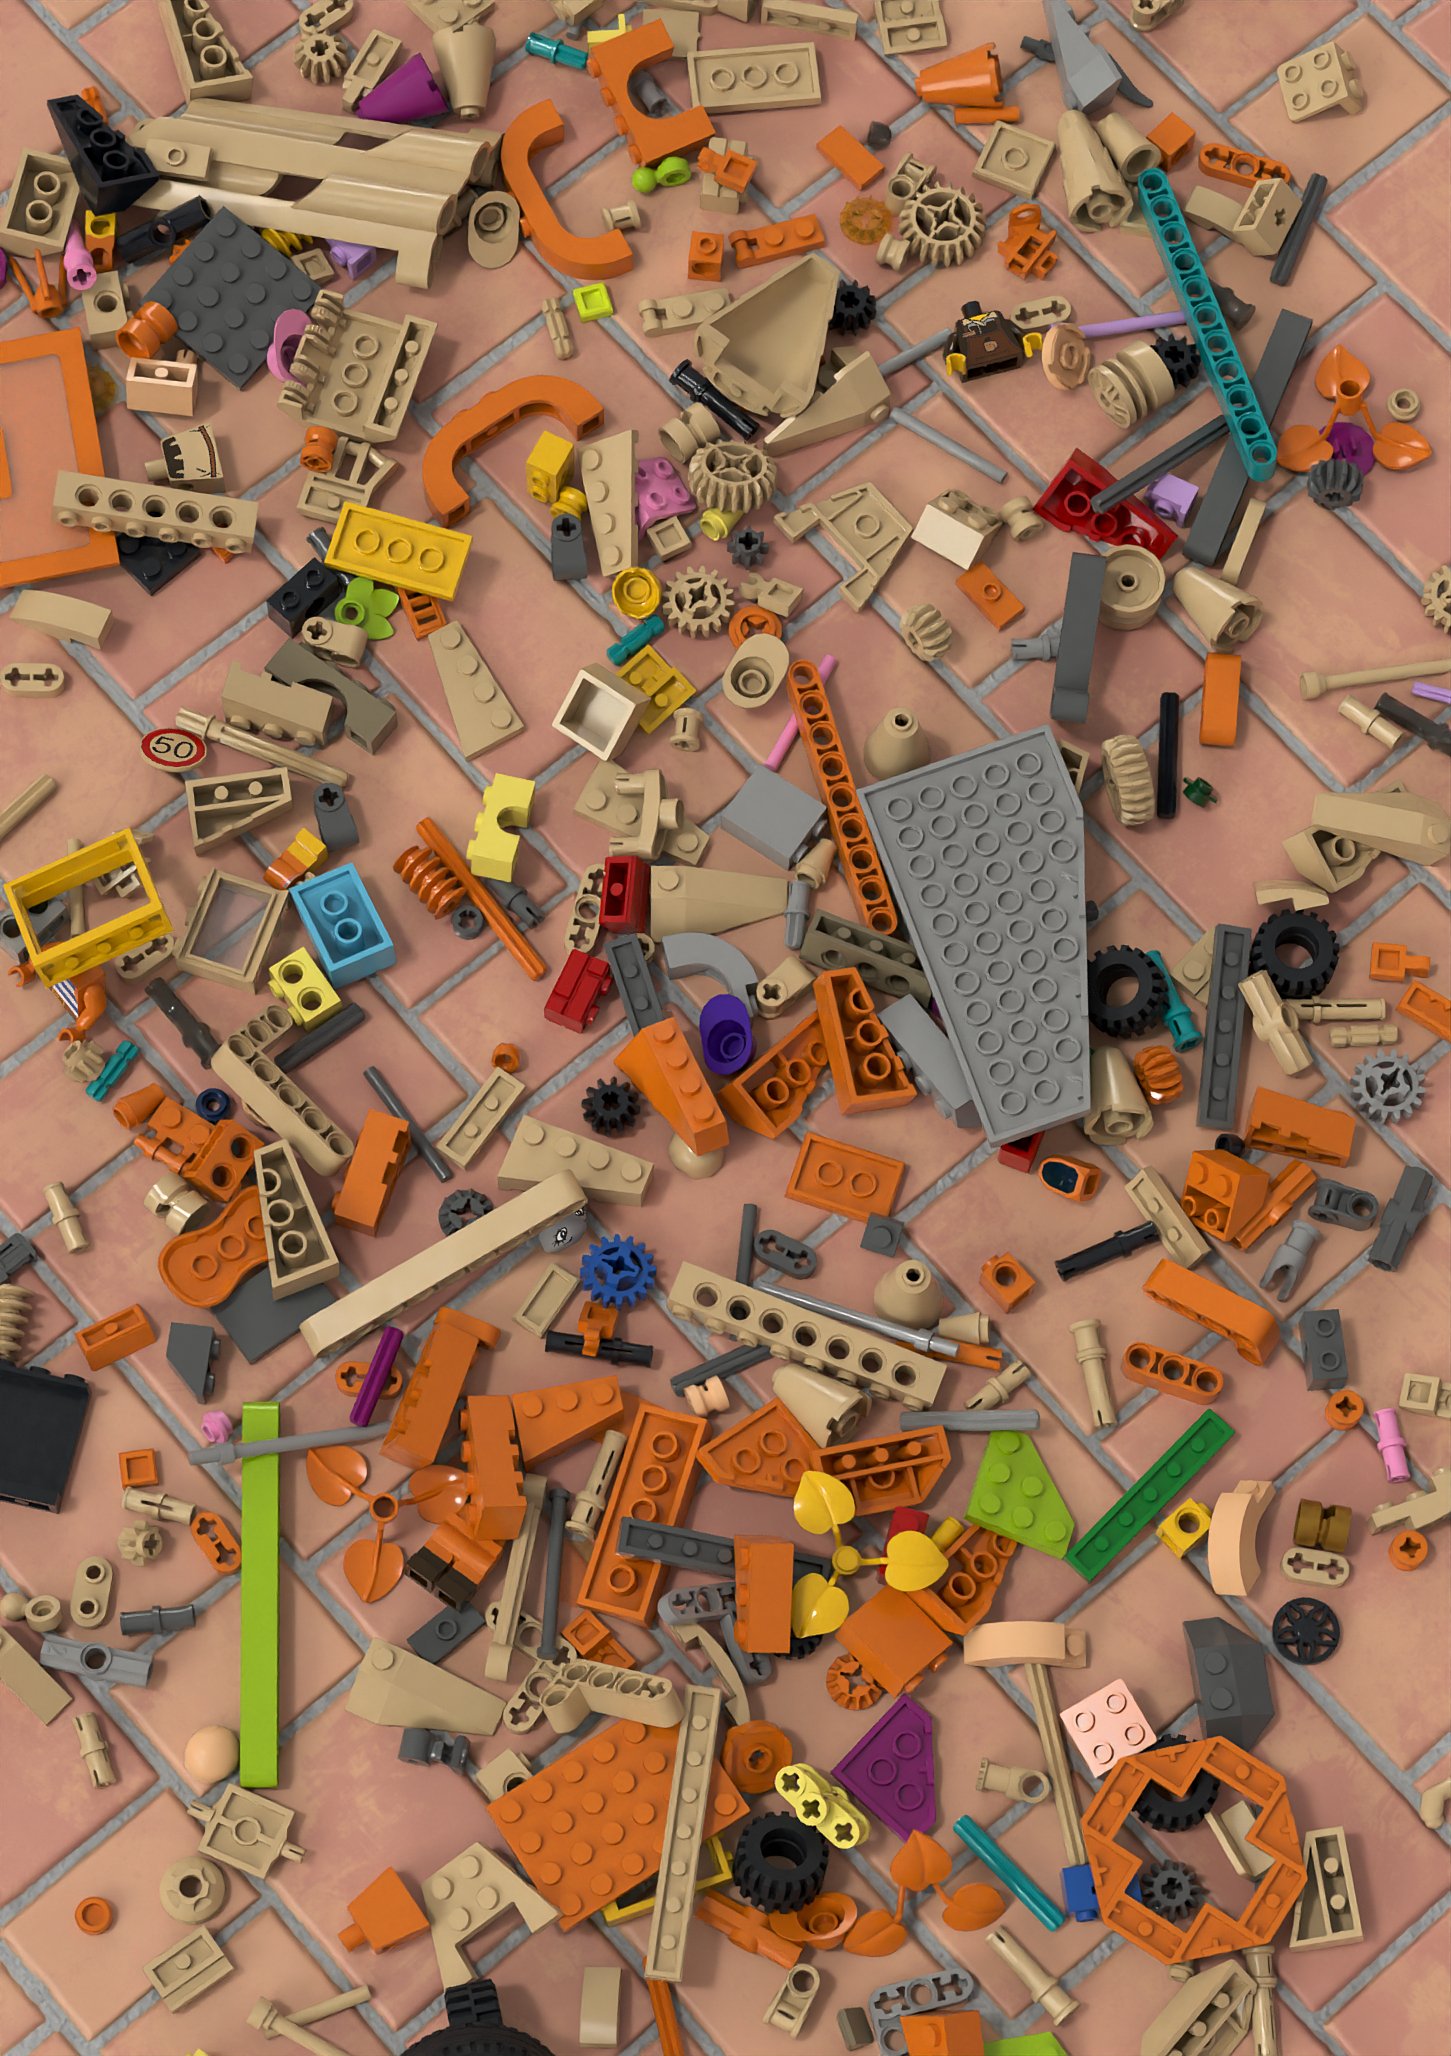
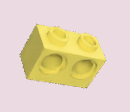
M304 947L268 968L271 979L268 982L270 990L278 1000L283 998L290 1007L286 1010L291 1014L293 1023L296 1027L302 1024L308 1034L343 1010L340 998ZM291 974L302 976V979L294 984L285 981L286 977ZM309 1001L321 1003L320 1007L316 1010L310 1011L304 1008V1005Z

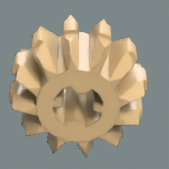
M313 28L312 36L302 34L300 38L301 43H296L294 47V64L297 69H300L303 79L311 76L314 84L323 78L329 84L330 76L340 79L341 69H346L348 65V48L345 43H342L339 33L331 36L330 31L326 28L322 34H318V31Z
M930 603L915 605L907 610V613L902 615V619L899 621V626L902 629L901 635L905 638L906 645L922 661L927 660L930 662L935 658L942 657L946 654V651L951 649L953 644L952 630L948 627L947 620Z

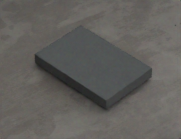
M268 1266L233 1290L224 1301L211 1306L210 1311L249 1364L252 1365L301 1331L299 1326L303 1321L337 1301L323 1282L274 1301Z

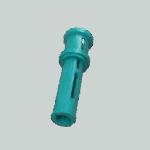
M1152 950L1145 953L1163 972L1164 980L1168 983L1169 991L1165 993L1169 997L1168 1005H1162L1165 1011L1162 1023L1165 1027L1169 1028L1173 1036L1175 1051L1183 1052L1196 1047L1204 1038L1202 1033L1196 1031L1191 1020V1009L1187 1005L1182 1004L1161 958L1160 951Z

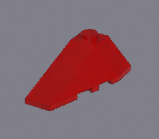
M1076 447L1032 510L1060 530L1069 533L1073 531L1088 536L1090 540L1096 542L1103 541L1115 546L1126 544L1141 546L1153 553L1160 561L1178 535L1134 494L1106 513L1096 514L1093 511L1090 500L1118 480L1102 465Z

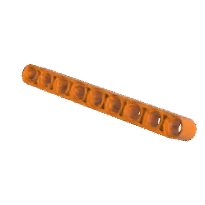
M798 660L789 668L786 691L822 804L827 806L826 817L829 821L835 845L838 848L837 852L860 924L877 931L872 924L883 922L888 926L889 930L877 932L893 938L898 923L897 916L863 810L855 791L856 787L818 669L811 661ZM797 676H804L808 678L810 682L807 684H800L796 682L794 678ZM813 706L820 713L811 715L805 712L804 708ZM825 737L829 744L818 745L813 739ZM833 767L838 770L839 775L829 776L824 773L823 769ZM843 798L848 801L849 805L839 807L834 804L833 800ZM854 829L858 832L859 836L849 838L844 835L843 830ZM861 859L867 862L869 867L858 869L852 862ZM869 890L874 891L879 896V899L868 900L862 893Z

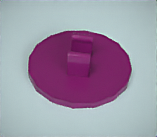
M1335 422L1328 438L1325 439V441L1333 446L1332 458L1335 460L1346 459L1347 463H1357V468L1362 470V476L1364 477L1370 472L1375 462L1372 452L1374 442L1371 436L1362 427L1350 422ZM1326 426L1319 431L1320 435L1324 432Z

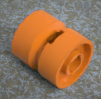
M147 301L133 315V319H129L116 333V341L129 358L151 359L161 349V344H166L175 335L178 325L173 315L159 303Z

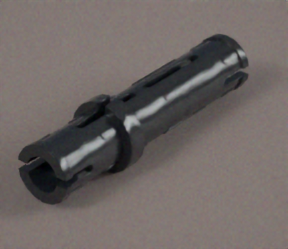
M1149 1220L1128 1231L1122 1232L1119 1230L1114 1232V1237L1061 1260H1056L1054 1262L1055 1267L1059 1268L1057 1272L1061 1280L1065 1282L1072 1277L1118 1257L1132 1256V1251L1159 1241V1235L1155 1234L1157 1230L1153 1222Z
M548 1330L545 1352L611 1361V1365L619 1366V1363L646 1366L647 1368L651 1367L653 1345L647 1346L623 1342V1338L615 1337L614 1340L601 1338L597 1355L593 1357L583 1355V1347L567 1345L569 1343L584 1346V1335Z

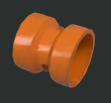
M322 426L308 428L304 438L306 447L301 451L300 464L314 472L329 471L333 464L334 456L332 452L336 450L339 439L338 435L333 430Z

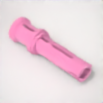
M72 219L65 243L66 254L63 263L70 286L78 290H85L95 284L97 273L93 267L92 255L84 247L80 224L75 219Z

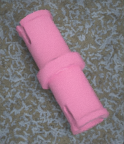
M1393 1408L1378 1410L1377 1413H1373L1380 1439L1377 1447L1379 1453L1383 1454L1388 1476L1387 1480L1389 1483L1406 1481L1411 1476L1404 1453L1406 1442L1400 1435L1396 1410Z

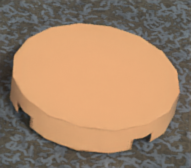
M1061 323L1052 326L1045 336L1042 347V363L1047 379L1055 388L1061 390L1077 388L1076 385L1082 384L1086 379L1090 367L1089 348H1085L1083 340H1087L1085 334L1077 325L1071 323Z

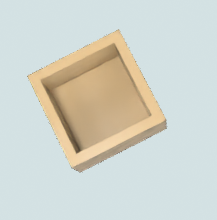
M594 663L580 669L551 726L604 761H609L622 755L652 698L600 664Z

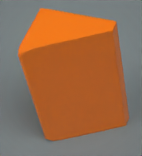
M138 1303L74 1334L92 1371H97L156 1341L153 1331Z

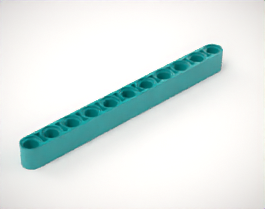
M1146 169L1138 178L1139 205L1245 470L1254 481H1267L1274 476L1276 471V446L1167 176L1160 169ZM1148 188H1156L1157 190L1151 191ZM1160 214H1165V215H1168V216H1167V217H1159L1158 215H1160ZM1170 241H1178L1179 243H1178V244H1171V243H1168V242H1170ZM1185 267V268H1189L1190 270H1188V271H1182V270H1179V269ZM1197 294V295H1200L1201 297H1199V298H1193V297H1190V295ZM1208 321V322H1211L1212 324H1210V325H1203V324H1201V322ZM1218 348L1222 349L1223 351L1217 353L1211 350ZM1224 376H1232V377H1234V379H1232V380H1226V379H1223L1222 377H1224ZM1236 403H1241L1246 406L1239 408L1233 405ZM1246 431H1254V432H1256L1257 434H1255V435H1247V434H1245L1244 432H1246ZM1263 458L1266 459L1268 462L1258 463L1255 460Z

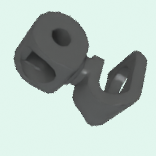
M406 1728L403 1732L398 1759L406 1763L429 1767L430 1763L434 1760L450 1767L457 1775H463L470 1741L467 1737L459 1735L455 1739L454 1746H448L445 1742H437L435 1734L431 1732Z

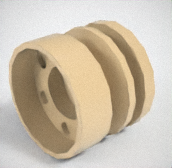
M1140 340L1134 341L1116 353V359H1106L1102 365H1097L1088 374L1090 388L1102 410L1111 421L1125 429L1135 423L1136 419L1140 420L1146 416L1147 409L1154 411L1172 399L1175 393L1173 380L1160 356L1152 347Z

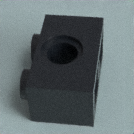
M314 557L266 600L269 618L293 639L302 631L305 621L309 618L317 617L340 596L338 578Z

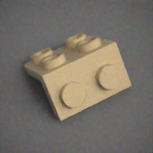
M1331 41L1278 67L1277 74L1287 112L1293 122L1302 121L1337 104H1340L1351 115L1363 110L1360 100L1363 97V91L1358 80L1354 78L1352 70L1356 69V65L1349 51L1345 52L1334 41Z

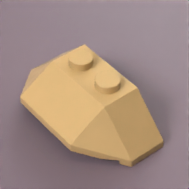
M1233 1959L1189 1978L1142 2035L1140 2056H1229L1248 2033L1253 1994L1256 1992L1257 1984Z

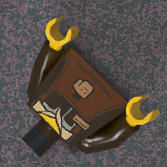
M971 301L961 307L964 319L955 322L954 332L947 337L942 357L946 364L947 376H951L952 371L958 370L961 383L1021 368L1023 350L1028 358L1033 356L1032 350L1040 349L1042 351L1043 338L1040 333L1028 334L1010 319H1005L998 310L983 313L980 303L978 301Z

